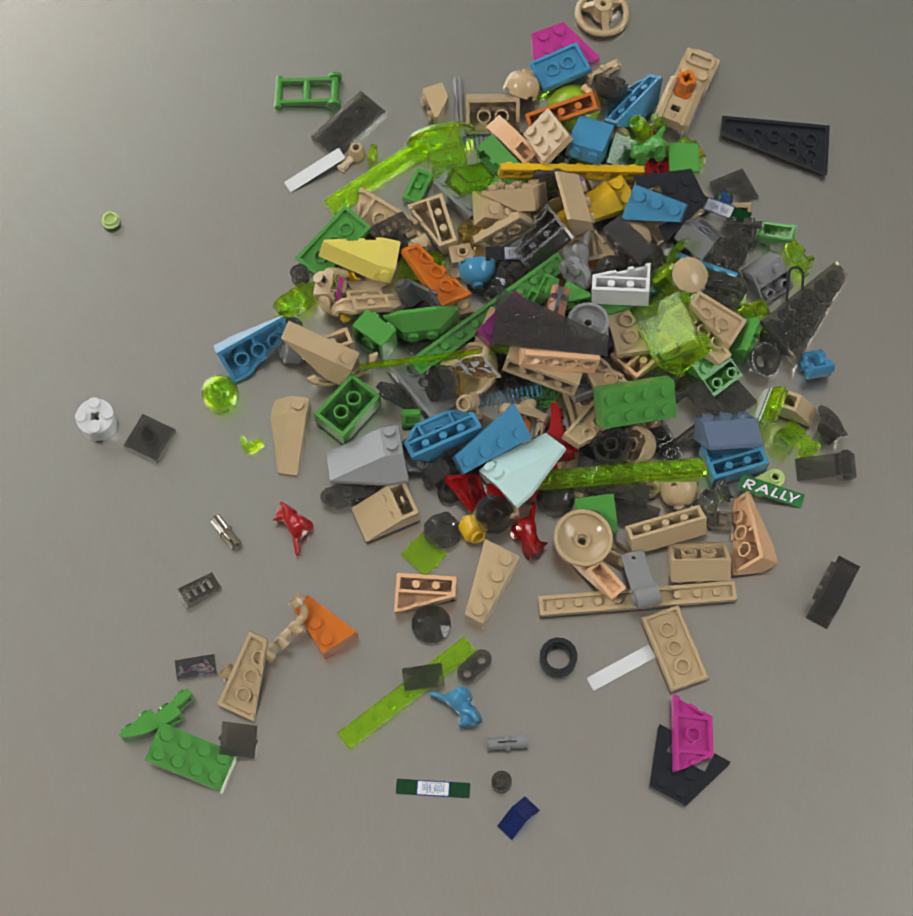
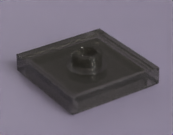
M738 379L715 397L708 393L703 395V398L718 415L720 413H731L733 415L738 414L740 411L745 412L757 403V400Z

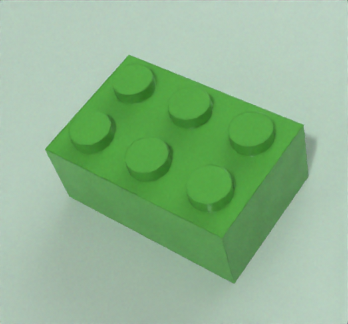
M351 373L314 413L315 421L341 443L346 444L381 406V395Z

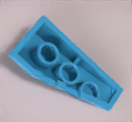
M283 316L240 332L214 345L218 357L234 384L251 375L255 368L267 358V355L283 341L281 336L287 325Z

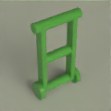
M330 72L328 77L283 78L282 76H276L274 108L280 110L281 107L327 105L332 110L340 109L341 101L338 100V82L342 80V74ZM310 84H331V98L310 99ZM282 85H303V99L282 100Z

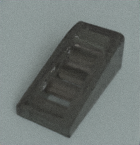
M403 211L370 228L376 238L393 239L411 228L412 224ZM401 218L405 225L402 226L398 219ZM395 222L398 228L395 229L392 223ZM387 226L390 227V229L392 230L391 232H388V230L386 229ZM383 230L385 235L382 236L380 231Z
M211 572L178 588L177 596L187 610L220 591L222 587ZM208 580H209V582L211 583V585H212V587H213V588H211V589L209 588V586H208L207 583H206ZM200 585L205 589L204 592L201 590ZM194 589L196 590V592H197V594H198V595H196V596H195L194 592L192 591V590H194Z

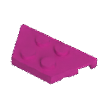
M674 694L671 696L672 772L676 773L710 759L714 756L713 717L706 712L700 711L698 707L691 703L688 705L679 699L680 696Z

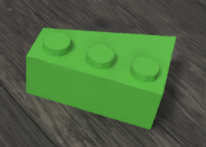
M492 134L477 147V167L483 171L484 166L497 177L500 163H519ZM501 179V180H502V181H505L506 184H511V181H516V180H522V183H528V181L531 180V179Z

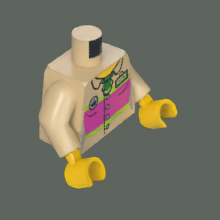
M331 267L314 275L315 286L313 296L320 304L323 312L333 315L331 311L332 306L336 301L344 298L348 281L346 277L354 282L361 279L355 276L358 273L354 271L349 272L343 268ZM338 313V315L335 316H340V319L343 323H348L349 321L353 320L352 318L348 317L352 315H348L346 313Z

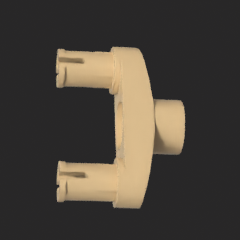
M524 397L515 406L521 417L536 424L532 439L538 437V434L542 435L546 432V428L550 425L551 417L535 409L536 400ZM511 403L501 404L498 414L500 415Z

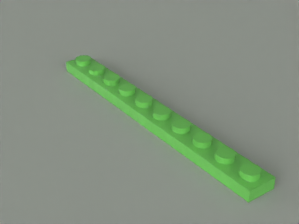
M559 252L555 253L411 358L409 363L418 375L424 374L473 338L476 331L481 327L490 306L498 309L515 290L526 299L531 287L539 288L546 273L554 277L558 276L561 273L558 265L564 260Z

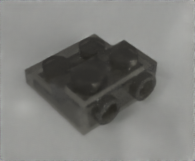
M723 270L719 272L712 271L703 293L735 312L748 291L747 281L740 275L736 277L729 276Z

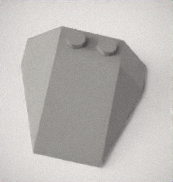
M399 424L378 428L326 452L331 483L392 486L409 482Z

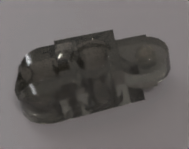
M336 483L335 486L325 488L320 495L322 504L329 508L340 509L356 506L378 492V485ZM346 491L353 492L350 496L343 495Z

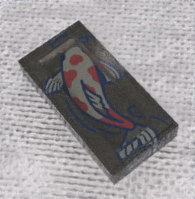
M215 654L175 660L177 681L217 675Z

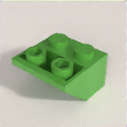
M744 318L747 320L745 325L728 349L732 354L731 359L737 365L743 366L745 360L749 361L752 349L761 330V327L758 326L759 318Z
M700 357L696 362L685 368L693 381L712 397H715L743 376L731 357L719 366Z

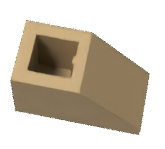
M442 82L423 88L422 96L420 97L423 107H427L428 119L433 121L435 127L439 126L449 106L448 95Z
M783 389L774 414L810 427L817 409L802 395Z

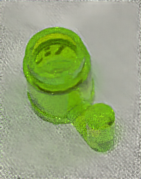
M657 113L652 114L651 118L654 122L650 124L641 115H635L630 119L629 124L638 139H648L654 129L663 125V120Z

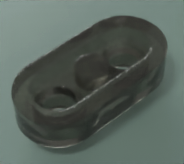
M484 649L475 651L459 666L457 670L459 681L464 684L473 683L490 667L492 662L491 654ZM480 658L485 659V663L480 664L478 660ZM468 671L471 673V676L465 677L463 674Z

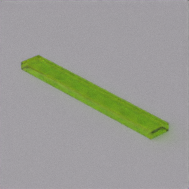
M441 125L435 127L324 199L325 205L335 216L344 205L349 207L359 200L360 187L372 192L443 146V141L446 144L447 140H451V136Z
M465 636L342 728L337 732V735L350 750L475 655L477 651Z

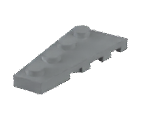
M402 355L386 364L388 372L427 419L446 410L456 408L457 397H453L447 389L437 385L430 376H425L424 374L419 376L409 361Z

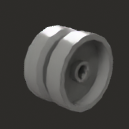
M591 302L575 306L567 317L568 339L570 343L578 347V350L584 352L600 349L609 337V316L605 309Z

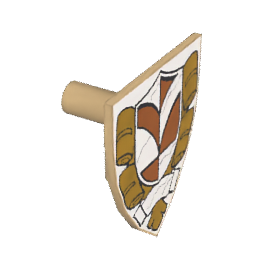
M486 346L483 347L481 354L469 355L460 359L454 368L475 377L501 378V375L488 359L490 348Z

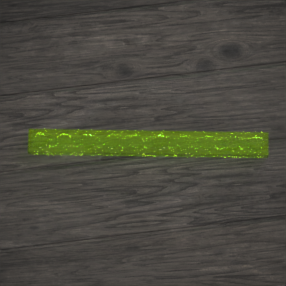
M703 457L553 469L548 473L537 490L705 477L707 471Z

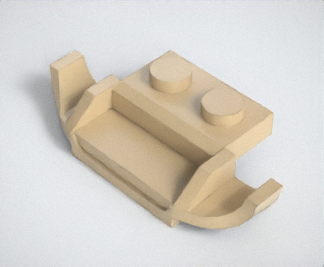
M381 288L347 290L345 291V298L336 301L331 309L333 316H337L338 313H346L348 315L363 314L366 309L371 313L392 312L399 308L405 310V307L399 296L395 294L383 295Z

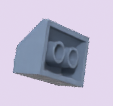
M740 411L738 414L733 415L731 413H720L717 416L703 414L702 417H695L694 440L708 450L763 446L757 420L749 412Z

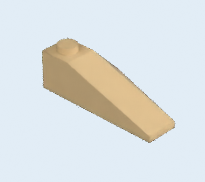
M288 321L281 336V339L321 376L338 385H341L348 378L359 355V352L291 321Z

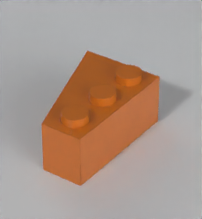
M309 595L305 596L303 602L307 606L308 615L302 625L325 659L358 639L356 630ZM299 608L293 609L294 614L298 617L300 615Z

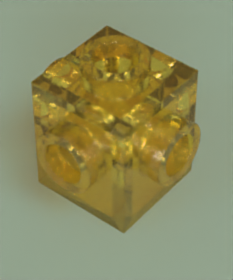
M471 218L463 221L457 229L459 241L462 244L470 243L471 249L476 250L479 245L474 243L473 236L478 234L480 230H483L484 227L474 226V220Z

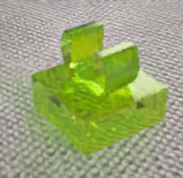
M809 435L801 437L802 440H800L798 451L800 459L819 453L821 444L818 439L811 441Z

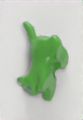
M662 125L659 131L643 144L635 145L631 143L630 157L636 159L634 164L643 166L650 158H654L657 162H662L666 158L667 151L665 146L667 141L662 137L665 132V125Z

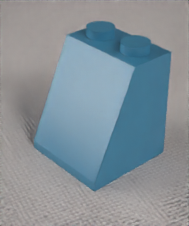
M579 115L571 133L573 140L567 145L565 155L600 166L608 155L614 125Z

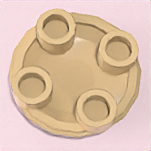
M694 257L681 258L672 269V284L685 293H697L707 283L708 273L706 267L700 260Z

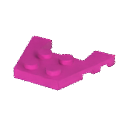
M564 22L531 34L534 60L577 42L589 65L600 61V57Z

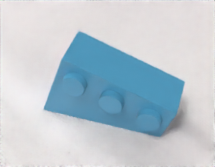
M634 184L621 219L682 222L689 204Z
M701 445L699 455L711 487L741 479L742 475L752 476L766 472L769 465L763 446L708 450Z

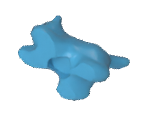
M456 687L446 695L437 691L429 693L430 696L446 702L460 715L459 727H473L475 722L480 723L483 721L477 708L471 705L473 696L468 688Z

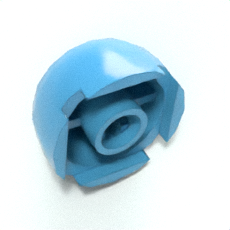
M486 257L465 258L464 263L460 260L458 268L462 281L472 285V288H483V285L488 284L494 277L495 260L491 258V261H486Z

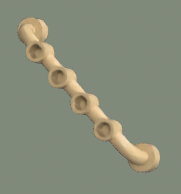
M297 593L288 603L294 610L298 607L300 615L267 647L265 661L268 664L276 657L274 652L279 647L283 650L290 643L288 638L292 633L297 636L304 629L302 623L307 618L308 609L303 602L305 597L300 593ZM228 663L219 675L226 680L229 678L234 666Z

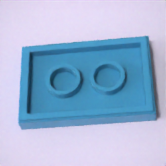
M577 42L529 62V67L533 71V75L537 77L543 93L592 72V68Z

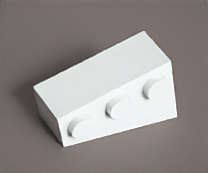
M651 262L646 263L643 267L634 268V266H631L624 271L617 272L612 270L593 274L591 303L648 306Z

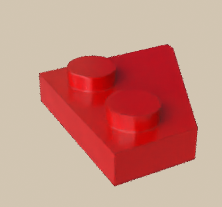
M479 473L448 475L444 479L469 512L487 511L490 508Z

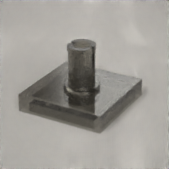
M142 414L126 440L124 447L158 464L175 436L176 429Z

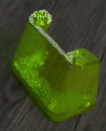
M681 289L650 301L648 306H638L633 310V315L654 362L660 368L677 376L681 375L713 350L709 343L711 341L709 336L704 332L697 331L686 307L690 304L691 297L686 290Z

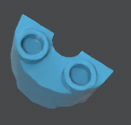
M822 349L800 353L801 361H798V367L800 372L804 371L807 380L831 376V372L835 371V364L830 359L827 360L826 354Z

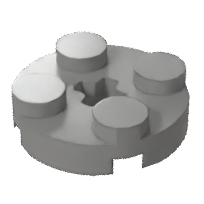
M569 256L563 260L558 267L565 280L564 284L569 281L584 290H588L590 288L589 285L592 284V275L586 265L582 266L579 263L581 260L575 256Z

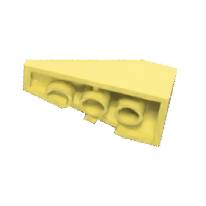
M383 237L376 238V240L359 238L358 241L328 239L323 240L319 257L372 280L391 283L396 269L400 241Z

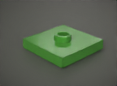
M614 493L575 498L576 510L586 509L598 513L608 522L612 533L618 532Z

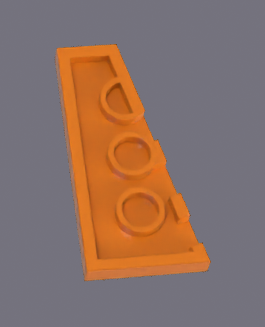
M418 243L401 250L402 256L422 285L438 293L436 298L442 306H451L470 298L472 293L468 289L464 290L460 286V282L456 278L450 277L446 273L447 270L442 265L436 264L434 258Z

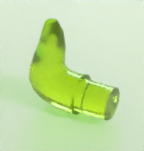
M239 436L241 448L244 451L255 450L263 444L260 437L254 441L247 442L243 436Z

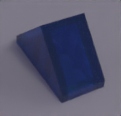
M524 796L510 808L497 827L508 838L513 840L540 810Z

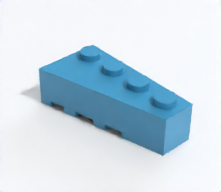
M515 404L509 405L452 457L461 474L469 472L532 438Z

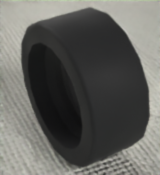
M556 637L549 639L543 644L540 650L539 662L546 674L561 678L569 675L574 670L577 664L578 653L571 641ZM556 646L566 648L570 654V662L561 669L551 667L547 661L548 651Z

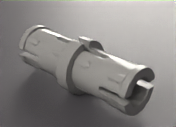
M505 735V737L487 738V751L500 749L510 751V749L528 748L527 735L515 737Z

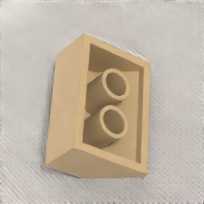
M466 94V135L490 134L486 126L498 115L520 133L519 97L512 94Z
M556 171L555 176L572 236L584 234L587 230L594 231L593 223H596L593 212L589 213L588 210L591 207L589 196L585 197L584 192L587 191L585 182L580 181L578 174Z
M472 191L474 226L489 228L496 221L505 219L512 212H517L482 195V192ZM521 211V213L532 218V211Z
M688 542L667 546L671 582L684 583L694 581L703 583L705 581H730L731 557L726 542Z

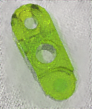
M312 281L308 285L301 282L277 298L273 304V309L279 316H283L284 319L300 315L318 302L313 296L315 282Z

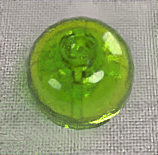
M219 374L211 376L204 382L201 389V397L208 410L214 413L222 411L225 413L232 410L238 403L239 390L233 379Z

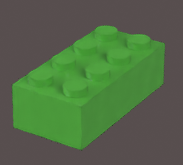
M668 376L593 387L596 424L603 429L677 417L674 380Z

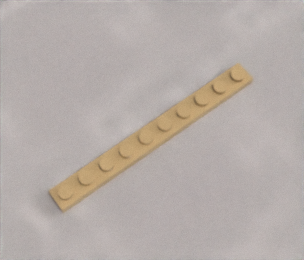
M735 580L659 586L661 603L641 609L736 602ZM625 589L613 600H610L600 591L538 596L540 617L638 609L631 604L630 595L632 593L630 589Z

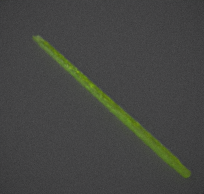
M538 341L519 344L530 349H539L536 347ZM511 345L489 347V355L508 353ZM483 348L373 361L359 364V369H378L459 359L469 355L481 354Z

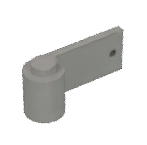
M644 550L621 555L622 564L632 593L630 595L632 606L641 609L660 604V592L657 585H654Z

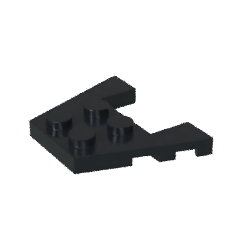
M692 169L639 175L633 178L636 185L647 189L658 185L663 195L689 204L682 222H666L658 226L665 242L682 227L686 220L692 218L707 203V199Z
M659 724L649 788L686 807L729 766L730 761L714 753L705 771L695 766H690L676 773L672 772V754L667 752L672 741V730Z

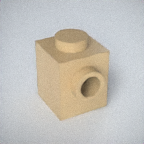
M470 243L448 247L451 268L458 267L460 260L464 263L465 258L476 257L475 249H471Z

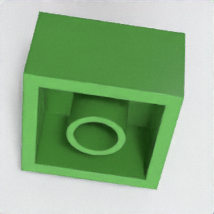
M366 309L352 325L355 342L372 354L378 352V358L383 362L398 346L394 325L381 320V317L375 312L371 313Z

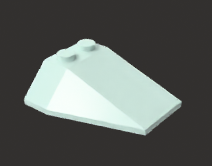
M544 433L493 458L479 470V474L487 484L492 483L511 504L519 508L534 494L566 451V448L547 433Z

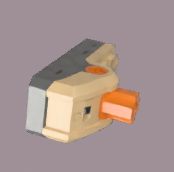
M687 48L675 74L670 77L656 109L653 123L655 130L659 131L661 126L665 125L664 134L680 140L687 137L718 73L720 59L712 57V54L697 48L696 50Z

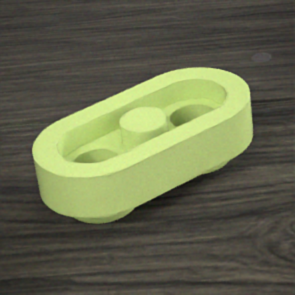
M771 469L755 477V479L782 487L785 476L779 469ZM772 476H777L778 480H774ZM750 492L751 496L755 498L763 497L761 495Z

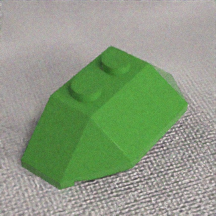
M457 306L408 309L383 315L384 322L394 325L397 336L405 342H417L423 339L435 340L446 334L460 319Z

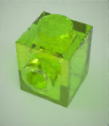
M764 297L738 309L743 318H759L761 321L771 315Z

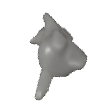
M587 230L582 242L565 246L561 256L564 260L569 256L578 257L581 260L579 263L582 266L586 265L590 273L593 274L596 271L589 268V251L587 246L591 231Z

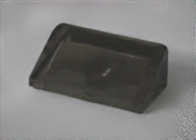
M442 663L402 668L405 691L445 686Z

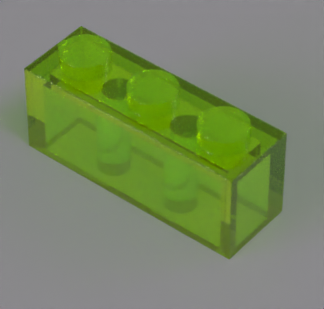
M475 163L450 169L444 183L459 196L472 194L473 190L481 192L487 189L495 175L482 163Z

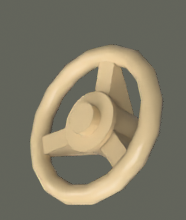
M579 0L576 4L575 18L577 24L592 36H613L622 31L629 22L630 11L625 0H593L587 2L588 0ZM621 5L623 11L622 20L616 27L610 29L609 21L613 15L612 10ZM582 11L592 13L593 19L601 23L602 30L588 26L583 21Z

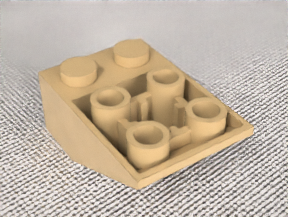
M539 179L529 180L528 183H522V180L511 181V184H505V181L494 182V185H489L487 189L482 191V195L519 212L536 211L548 202L546 182H539Z
M406 483L386 486L351 508L366 543L420 520L419 511Z

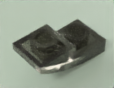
M668 425L652 432L656 439V446L669 470L686 461Z

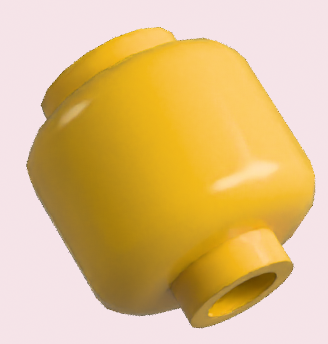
M467 514L462 517L458 525L460 533L467 542L478 543L485 538L487 527L479 515Z

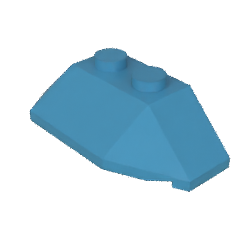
M648 74L644 79L628 87L605 111L604 122L614 126L634 128L635 125L636 128L658 105L662 77Z
M449 409L416 423L405 440L404 445L412 460L434 461L463 448L482 430V426L474 412L468 413Z

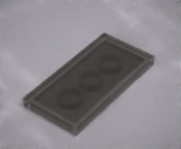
M359 91L311 136V139L329 154L338 148L344 154L352 143L361 139L386 115V111L362 91Z

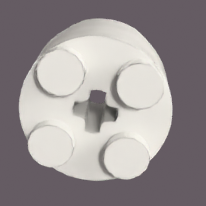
M92 397L82 403L75 414L76 423L83 436L92 442L106 441L117 430V417L111 405L105 400Z

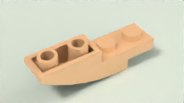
M500 115L486 126V129L519 163H543V160L529 142Z

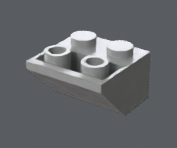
M769 251L740 270L746 286L764 306L786 292L788 271L782 256ZM790 278L789 290L794 287V286H793V283H792V281H791V278Z

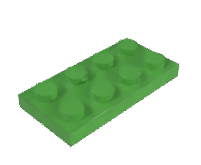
M344 205L296 256V260L313 275L319 271H324L326 268L338 267V264L319 257L323 240L347 239L348 241H358L359 238H365L372 230V227Z
M161 722L144 761L220 792L236 753Z

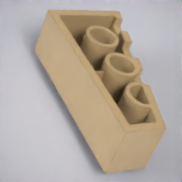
M487 539L484 541L465 612V621L483 630L520 562V556Z

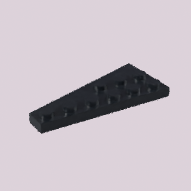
M722 116L720 135L822 175H827L830 125Z

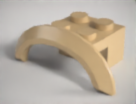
M347 327L324 335V337L355 350ZM378 352L368 355L367 361L362 366L357 357L350 374L352 373L358 378L368 372L376 362ZM316 375L307 377L308 382L313 385L322 387L338 385L327 379L318 378Z

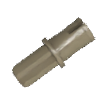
M219 514L211 518L210 522L220 533L219 536L224 538L232 550L236 549L242 542L232 531V526H228Z

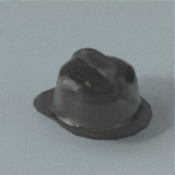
M818 406L821 419L817 425V431L824 443L830 445L833 442H837L843 436L848 437V433L845 431L838 416L828 407Z

